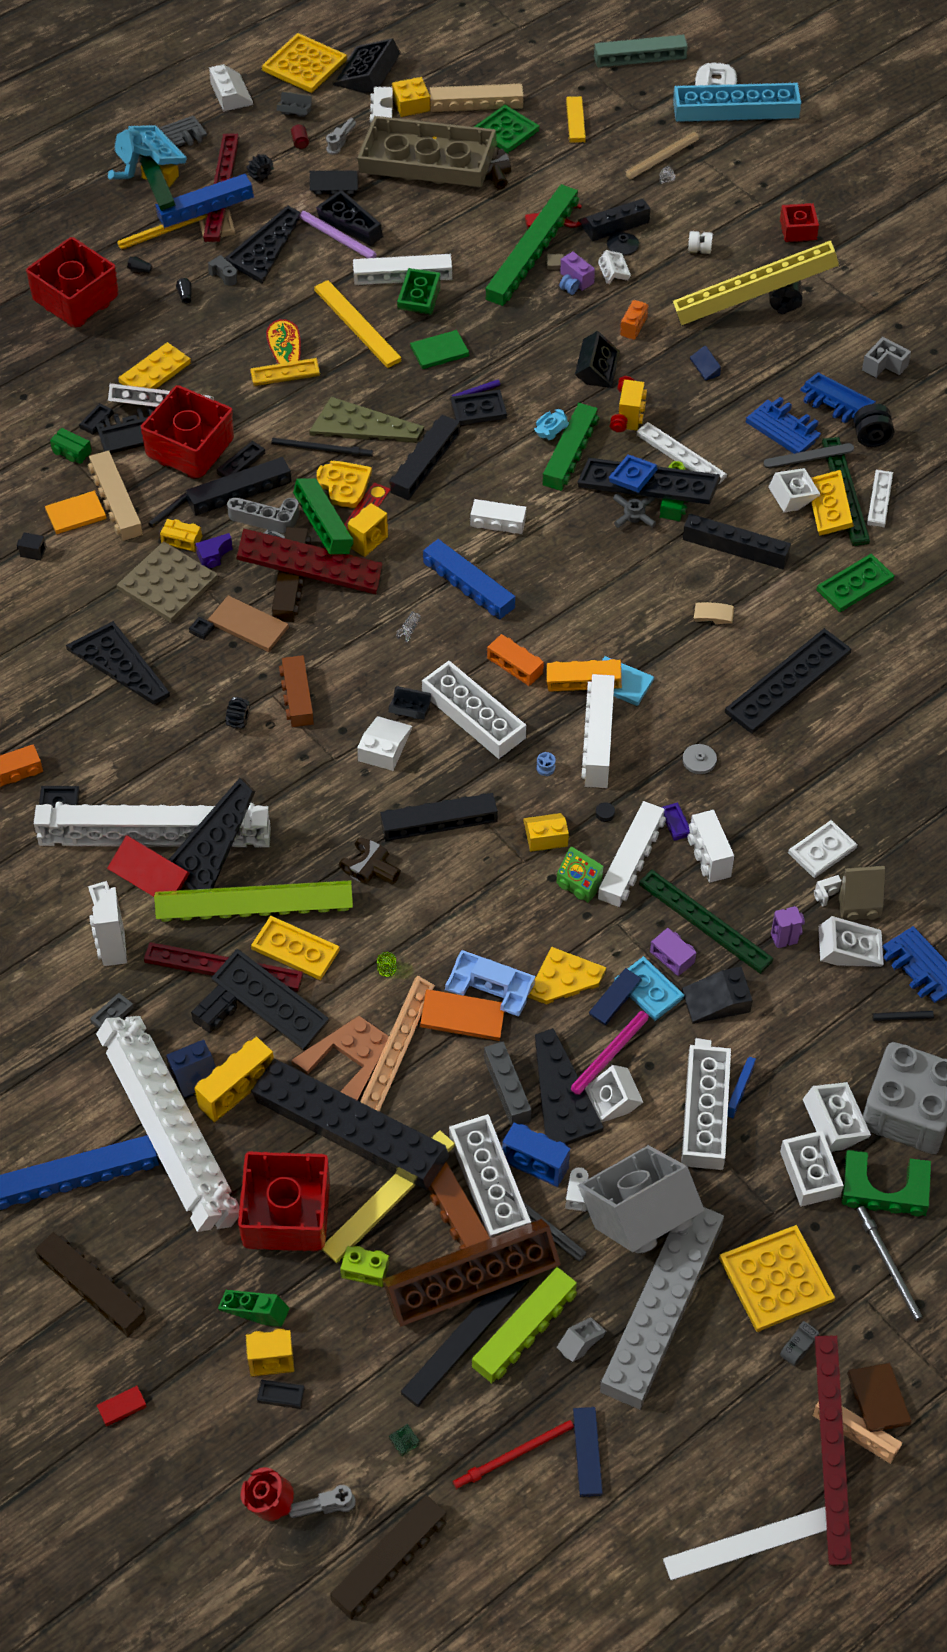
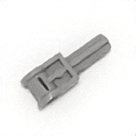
M350 118L341 128L337 127L326 136L328 143L327 152L329 154L336 155L340 153V148L346 143L345 137L356 125L353 118Z
M339 1485L332 1491L320 1493L319 1498L292 1504L289 1514L291 1518L320 1511H324L325 1514L339 1510L348 1512L354 1508L356 1499L348 1486Z

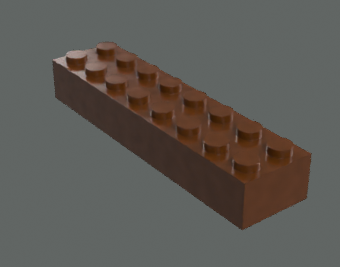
M540 1219L382 1280L394 1319L401 1327L561 1264L550 1227L543 1219Z

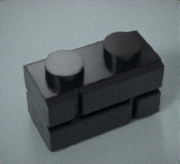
M218 985L191 1011L193 1022L208 1033H211L214 1029L218 1030L222 1026L223 1020L228 1015L232 1016L237 1009L236 998Z

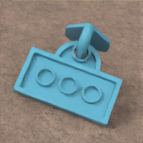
M156 125L129 126L128 129L117 135L115 142L117 155L126 163L125 171L114 172L110 170L108 178L110 180L132 178L135 174L139 154L151 156L159 165L184 164L187 157Z

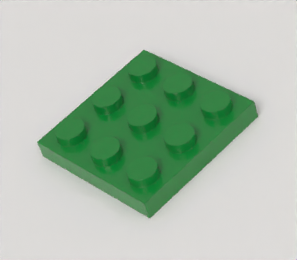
M507 105L502 106L474 126L477 128L495 129L496 147L503 149L506 153L511 152L539 131L538 124Z

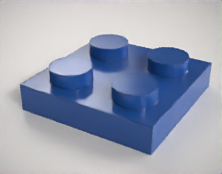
M628 454L609 476V481L639 493L658 470L657 464Z

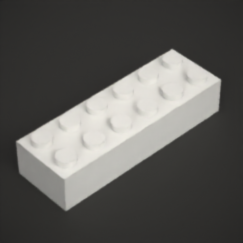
M447 661L422 680V691L431 693V702L498 759L526 739V724L452 662Z
M592 674V682L588 681L582 779H585V787L608 788L615 677L613 675Z
M690 1045L681 1162L687 1167L723 1170L726 1152L730 1048Z
M489 1114L450 1126L449 1136L455 1143V1154L482 1224L489 1237L492 1238L531 1223ZM505 1191L514 1198L515 1202L505 1195Z

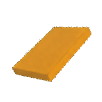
M95 491L45 506L46 513L56 535L106 519V514Z

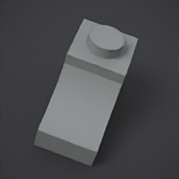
M590 1317L570 1327L557 1348L564 1357L573 1362L583 1357L598 1340L603 1338L607 1331Z

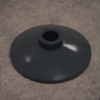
M627 232L614 233L607 240L609 251L622 253L623 256L635 253L639 247L637 237Z

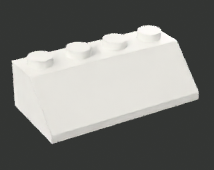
M113 887L93 906V915H90V925L93 938L95 939L98 959H102L103 966L127 963L125 931L116 888Z

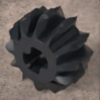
M258 153L256 157L253 156V159L248 161L249 165L246 166L247 172L254 180L263 182L264 178L268 179V176L272 175L271 171L274 169L273 162L267 155Z
M240 697L231 698L226 711V725L235 729H243L250 714L249 701Z

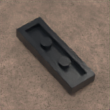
M252 440L216 469L217 474L220 477H225L247 469L265 454V448Z

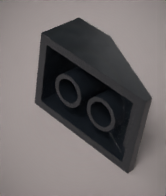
M742 967L719 971L682 988L692 1024L751 1012L753 1000Z

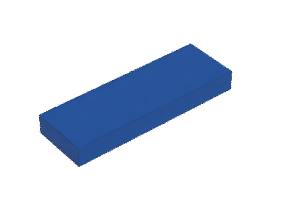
M749 1057L746 1060L729 1101L727 1117L734 1118L753 1073L755 1058Z

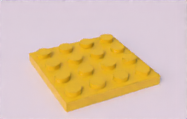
M297 33L262 65V71L312 93L347 60V55Z
M797 1225L735 1248L719 1256L756 1332L835 1301V1296Z

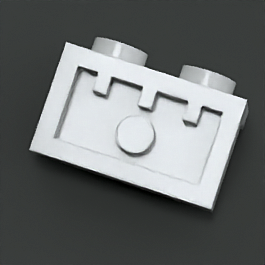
M605 250L598 263L606 283L610 284L614 278L629 280L631 274L623 254Z

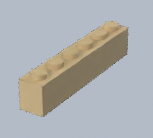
M522 84L430 87L431 112L494 110L504 105L512 109L523 108Z
M109 450L89 456L90 463L88 468L90 474H94V483L100 487L98 488L99 495L105 499L103 500L106 510L110 511L111 523L115 522L114 529L116 534H120L122 541L143 535L141 522Z

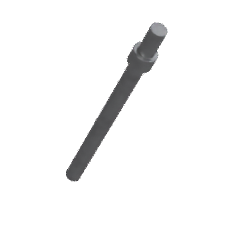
M864 1206L859 1207L857 1212L863 1221L862 1226L864 1230L870 1234L914 1320H921L923 1316L876 1230L878 1227L875 1221L870 1218Z

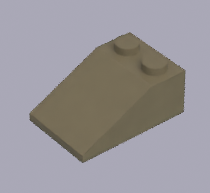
M885 866L845 869L838 899L842 919L855 921L858 919L873 920L881 918L884 902Z

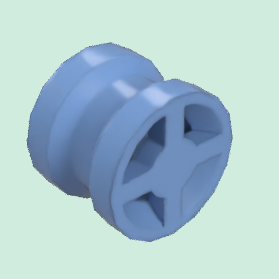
M566 274L562 278L559 287L561 290H567L568 294L573 295L577 291L580 281L572 279L569 274Z
M549 752L539 754L536 769L540 775L550 776L555 772V756Z

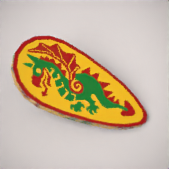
M282 319L271 323L266 331V339L276 362L282 364L299 361L300 333L297 326L291 321Z

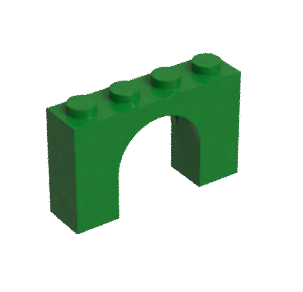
M847 1150L844 1159V1186L842 1189L841 1205H847L850 1208L864 1206L872 1211L886 1210L894 1214L909 1213L912 1216H926L929 1207L931 1161L910 1158L907 1166L906 1186L896 1193H883L875 1189L867 1178L868 1153Z

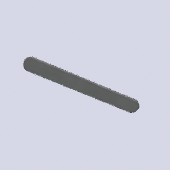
M847 443L768 458L764 460V466L766 468H773L853 452L854 446Z

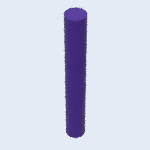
M497 379L453 394L452 396L480 393L500 386V381Z

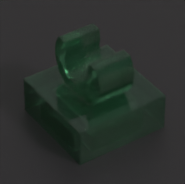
M408 1424L389 1435V1440L401 1457L420 1445L419 1439Z

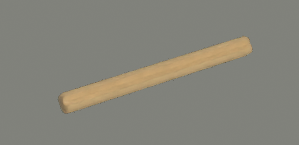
M696 132L690 133L627 170L626 177L632 179L697 141L699 135Z

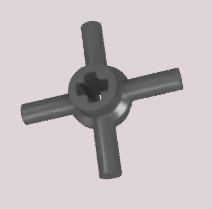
M618 494L613 497V500L624 507V515L614 522L617 528L627 521L636 523L640 520L652 528L655 527L656 522L645 514V507L655 500V497L647 496L642 501L638 499L627 501Z

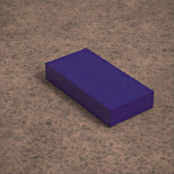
M678 802L661 807L665 809V823L673 840L686 838L690 834L689 825Z

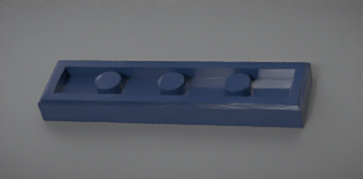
M595 1407L573 1408L579 1496H602Z

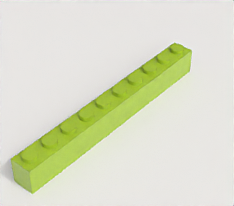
M351 881L155 892L154 895L156 919H161L163 922L172 921L173 918H180V920H191L192 917L210 919L212 916L220 915V918H229L234 914H239L240 917L251 916V913L267 916L271 912H279V914L285 915L290 914V911L309 913L310 910L328 912L330 911L329 909L337 908L338 911H347L349 908H353Z

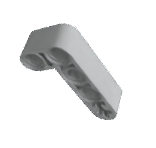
M231 498L227 502L228 516L232 521L282 534L286 533V527L294 528L299 518V503L295 498L285 499L280 509L240 498Z

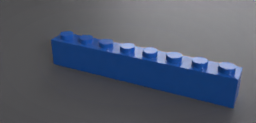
M148 1135L1 1174L0 1209H6L18 1203L25 1204L36 1198H47L51 1194L58 1192H69L73 1188L87 1187L95 1182L109 1181L117 1176H128L136 1171L150 1170L154 1166L159 1165L155 1148Z

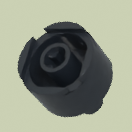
M801 281L769 292L770 305L779 314H786L802 306Z

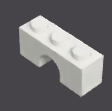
M374 87V94H371V103L373 104L370 105V111L373 114H370V124L374 116L392 118L393 87Z

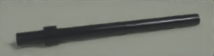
M272 438L271 442L273 445L351 454L353 457H373L374 450L361 449L357 446L351 448L281 438Z

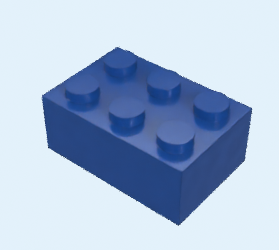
M515 1122L502 1142V1150L508 1165L558 1188L569 1168L570 1148L566 1144L553 1141L547 1135L536 1133L526 1125H519Z

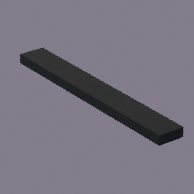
M529 1278L488 1293L401 1390V1395L419 1407L529 1283Z

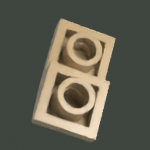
M696 603L694 620L696 622L713 621L715 624L732 623L734 606L721 603Z

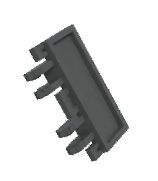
M194 115L159 128L176 147L184 145L185 141L191 146L193 145V138L199 143L202 142L203 137L207 136L206 131Z

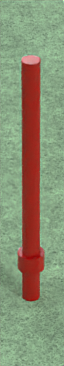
M568 1420L478 1468H471L467 1471V1474L452 1481L454 1487L458 1489L471 1481L474 1483L482 1479L481 1476L573 1429V1423L571 1420Z

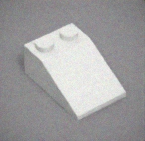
M377 716L363 734L358 745V761L394 771L412 726Z
M833 916L819 925L820 961L837 966L881 967L884 965L881 930Z

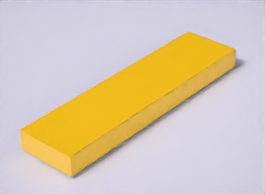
M582 96L566 97L569 141L585 142Z
M317 358L250 369L253 386L320 376Z

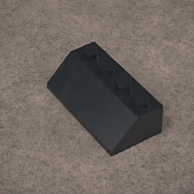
M642 198L580 218L578 222L581 223L582 228L593 242L611 236L614 233L650 223L651 208Z

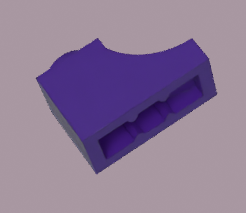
M229 533L196 543L197 556L201 564L208 569L221 565L220 559L228 551L233 550L232 538Z

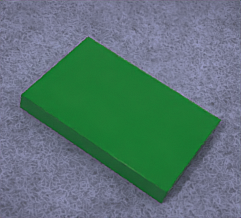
M457 330L410 343V347L422 369L469 356V351Z

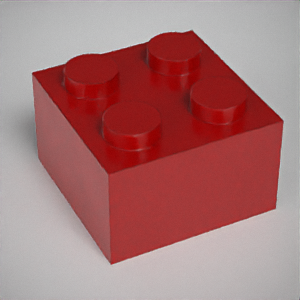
M814 203L782 205L780 223L785 242L817 240L819 223Z

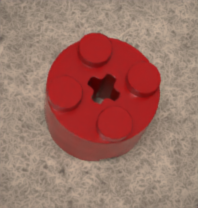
M264 1467L254 1470L250 1474L252 1476L248 1481H244L241 1488L243 1504L252 1513L266 1521L277 1520L282 1516L288 1515L294 1498V1491L290 1481L270 1468Z

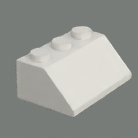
M226 65L209 68L211 85L223 111L253 105V101L240 73Z
M847 1082L812 1086L803 1098L817 1132L823 1131L830 1152L845 1150L871 1136Z

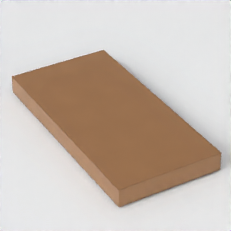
M229 595L208 619L215 627L267 652H270L289 628L287 623Z

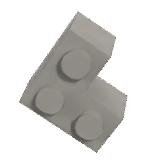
M882 337L864 356L862 370L874 377H877L885 368L900 375L909 365L911 351Z

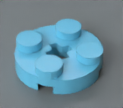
M556 409V412L552 414L549 411L536 422L537 428H534L540 438L551 440L556 437L558 432L569 425L563 410Z

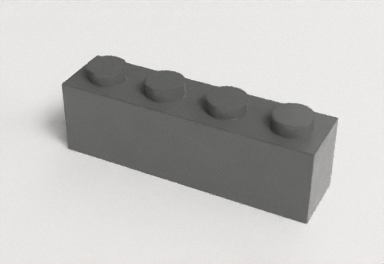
M504 1042L484 1047V1061L510 1125L512 1126L514 1122L519 1125L531 1122V1107Z

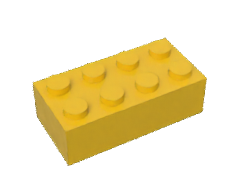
M257 1036L253 1040L247 1041L242 1049L237 1053L231 1054L224 1064L217 1066L206 1079H201L197 1083L195 1093L198 1108L214 1123L251 1093L252 1088L274 1059L273 1051Z

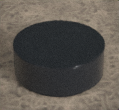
M604 802L596 807V817L600 821L608 822L614 818L615 808L612 804Z

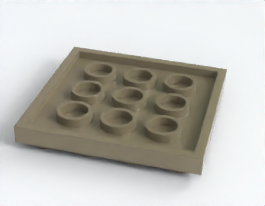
M163 541L117 584V589L172 623L218 579V574Z

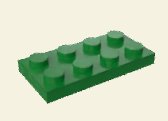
M869 554L817 585L816 591L840 613L893 581L895 575L875 556Z

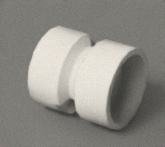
M690 231L688 252L697 253L700 251L702 254H711L713 233L703 232V234H700L698 231Z

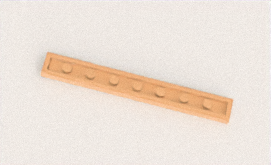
M420 976L414 979L360 1101L379 1112L422 1016L426 989L433 990L435 986Z

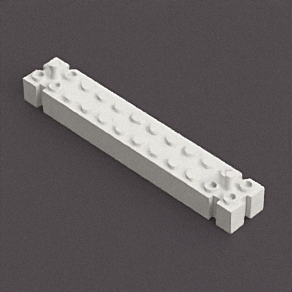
M56 802L55 808L50 804L36 805L34 827L39 846H54L55 843H62V846H120L125 836L128 835L146 847H180L215 806L63 805L62 802ZM250 803L232 847H246L247 844L254 845V847H270L271 827L268 806H255L253 803Z
M120 1017L106 1018L96 1035L102 1046H107L106 1054L186 1211L192 1212L193 1215L190 1219L196 1231L211 1230L214 1225H216L217 1229L232 1227L239 1217L240 1206L236 1198L230 1197L232 1191L151 1036L144 1033L146 1027L141 1017H126L125 1020Z

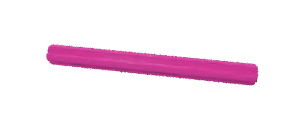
M640 1011L572 1084L571 1091L579 1095L648 1021L649 1015L644 1011Z

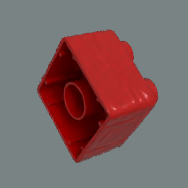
M74 237L68 238L26 269L32 299L43 306L45 310L62 319L70 327L83 326L89 317L97 311L107 308L110 302L119 294L115 265Z
M175 386L141 425L146 455L158 461L159 464L177 469L191 478L203 477L234 438L232 408L182 386Z
M252 1151L245 1154L238 1218L242 1245L245 1248L286 1251H320L324 1248L330 1193L327 1155Z

